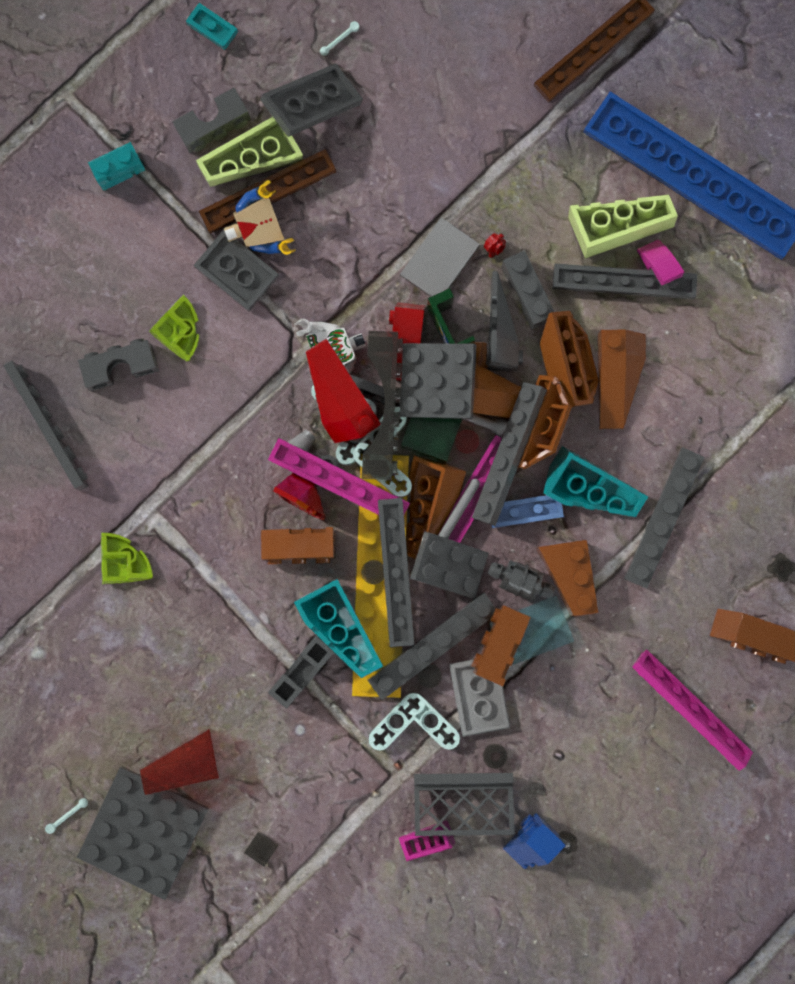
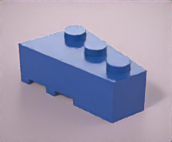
M535 813L533 816L529 814L521 822L520 826L522 828L503 849L523 869H526L528 866L532 868L535 865L549 864L566 845L558 833Z

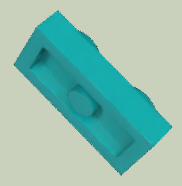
M198 3L186 20V24L223 50H226L238 33V29L201 3Z

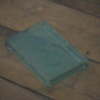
M557 596L518 610V612L531 618L522 641L515 652L512 665L574 642ZM489 621V625H490L491 629H492L494 623L491 622V621Z

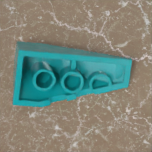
M561 446L549 466L543 492L563 505L585 507L590 510H603L609 513L632 517L638 515L648 499V496L564 446Z
M338 579L294 602L304 623L358 676L363 678L383 667Z

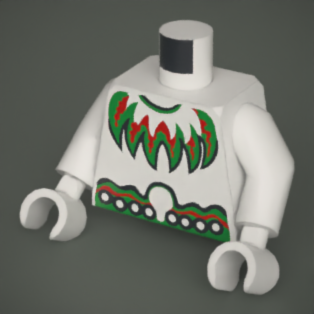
M300 319L294 324L300 325L303 330L296 332L298 336L309 333L306 337L310 348L327 339L349 374L353 371L354 364L357 362L353 351L366 347L362 333L348 338L345 329L340 328L336 324L309 322L306 319Z

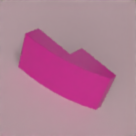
M660 240L637 249L648 270H653L661 285L683 276L684 270Z

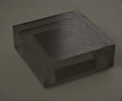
M258 831L244 853L265 867L277 849L278 844Z

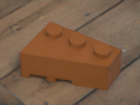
M325 527V529L261 530V559L267 560V565H280L282 560H292V564H306V559H316V564L330 563V559H336L335 529L333 527Z
M587 540L537 547L536 550L556 585L570 616L599 613Z
M504 605L500 609L496 608L491 618V622L494 623L491 632L486 630L481 641L484 648L481 654L476 653L471 667L475 668L473 673L500 686H504L506 681L504 678L509 666H512L513 657L518 645L522 641L531 617Z
M717 609L710 632L711 637L730 642V646L744 651L745 648L752 649L751 654L766 657V654L771 655V660L778 663L786 664L787 660L795 662L794 630L745 613Z

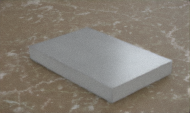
M441 217L400 273V276L429 297L450 288L480 244Z
M473 660L449 664L462 737L510 728L503 686L473 673L475 668L471 667Z

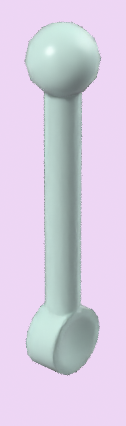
M351 22L349 29L328 46H323L320 49L321 55H328L329 50L351 32H357L359 30L358 22Z
M86 798L80 799L78 805L56 822L48 824L45 827V831L48 834L55 832L58 825L80 808L87 807L88 800Z

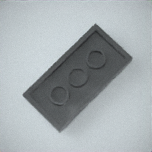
M335 63L266 92L260 100L287 137H290L361 105L363 98Z

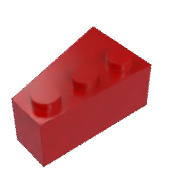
M397 302L395 310H390L389 325H393L392 334L387 335L386 348L390 349V358H385L384 372H388L387 379L401 381L403 343H421L425 305Z

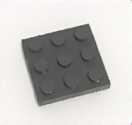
M403 343L400 417L473 419L476 345Z

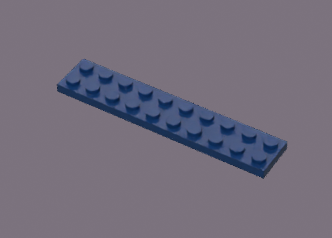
M611 91L585 127L583 133L780 260L785 257L795 242V209Z

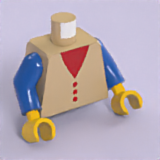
M268 180L260 187L252 189L243 195L236 205V212L233 213L237 224L224 228L229 242L242 237L245 246L250 247L253 251L266 254L283 253L288 255L296 251V249L290 250L287 246V243L293 242L294 239L284 240L269 199L276 190L272 192L267 191L266 186L271 183Z

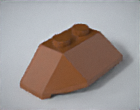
M571 311L551 312L548 315L540 341L547 375L558 378L572 407L593 404L599 379L588 336L581 325L573 318Z
M539 375L536 385L547 389L518 468L526 469L556 453L572 405L558 378L554 376Z

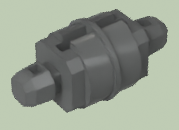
M509 560L506 567L499 563H491L488 574L496 579H501L499 587L504 589V591L514 594L516 597L519 596L534 601L537 593L545 598H552L555 587L546 581L542 582L544 573L529 567L528 564L524 565L517 561Z

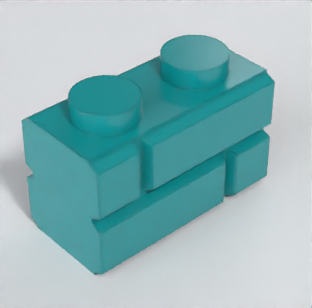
M131 142L88 162L103 191L133 177L134 174L137 175L145 171Z

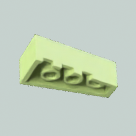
M271 117L197 159L196 162L207 183L212 187L295 164L303 160V154L292 136L287 137L276 120Z
M669 195L643 197L634 201L616 200L615 203L600 204V202L590 203L588 206L571 205L568 215L585 258L673 228L678 217Z

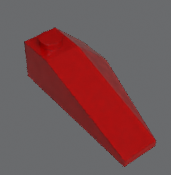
M327 339L305 352L311 379L314 384L316 401L319 406L321 423L334 443L362 438L381 425Z
M292 473L275 486L273 492L282 500L323 522L325 521V512L315 483Z

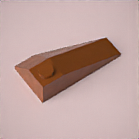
M626 329L601 330L597 335L599 429H624L646 359V335Z
M475 364L473 413L510 418L521 387Z
M414 456L408 476L412 484L410 501H407L410 503L407 508L410 509V519L406 525V549L408 556L414 559L417 558L424 532L435 535L439 534L460 495L466 471L445 463Z

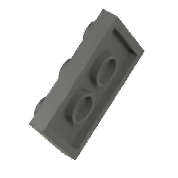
M224 230L193 265L200 273L248 312L279 277L277 272L235 239L229 242Z
M424 532L410 579L475 599L489 553L429 532Z

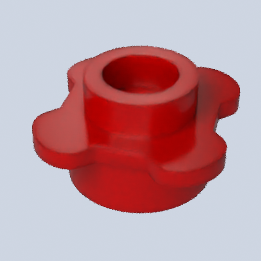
M496 233L492 234L484 244V249L489 253L490 258L501 254L505 249L506 240L503 239L504 235L502 233L499 235Z

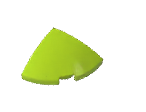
M184 294L155 323L149 332L168 349L188 362L197 348L199 334H196L195 323L198 321L197 314Z
M101 532L102 584L128 583L152 579L151 565L142 550L138 552L130 545L131 541L123 536Z

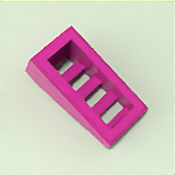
M443 821L442 823L451 830L448 821ZM436 824L420 829V831L431 830ZM439 825L436 830H444V829ZM414 831L399 837V841L406 861L451 849L455 844L454 837L442 836L444 842H442L440 836H433L436 845L432 846L429 836H415ZM419 837L423 838L426 846L425 849L422 848ZM412 839L417 850L414 853L409 842Z

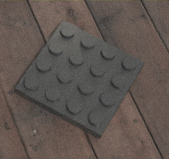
M121 766L77 858L166 900L209 808Z

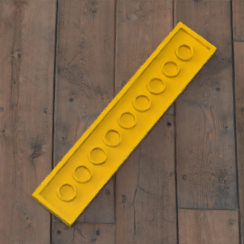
M361 454V461L364 458L369 460V454ZM382 455L408 477L409 456ZM379 464L375 472L379 477H386L390 469L386 464ZM360 466L361 479L391 493ZM394 472L392 477L385 483L390 485L392 481L397 486L395 489L397 492L400 490L405 492L407 490L405 487L407 482L404 480L402 482L397 481L395 476L398 474ZM407 496L402 497V499L407 501ZM359 506L355 614L383 667H385L402 654V646L390 647L379 515ZM407 510L404 514L405 536L407 525ZM382 668L363 678L353 671L352 696L379 697L367 679ZM401 687L387 697L401 698Z

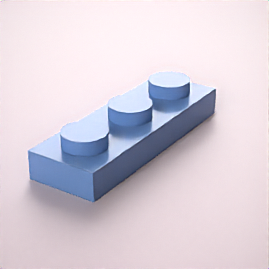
M547 495L506 501L496 526L491 525V527L499 528L563 518L562 503Z

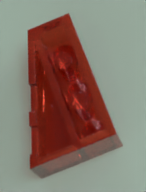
M210 729L202 730L175 748L140 767L139 773L144 795L219 778Z

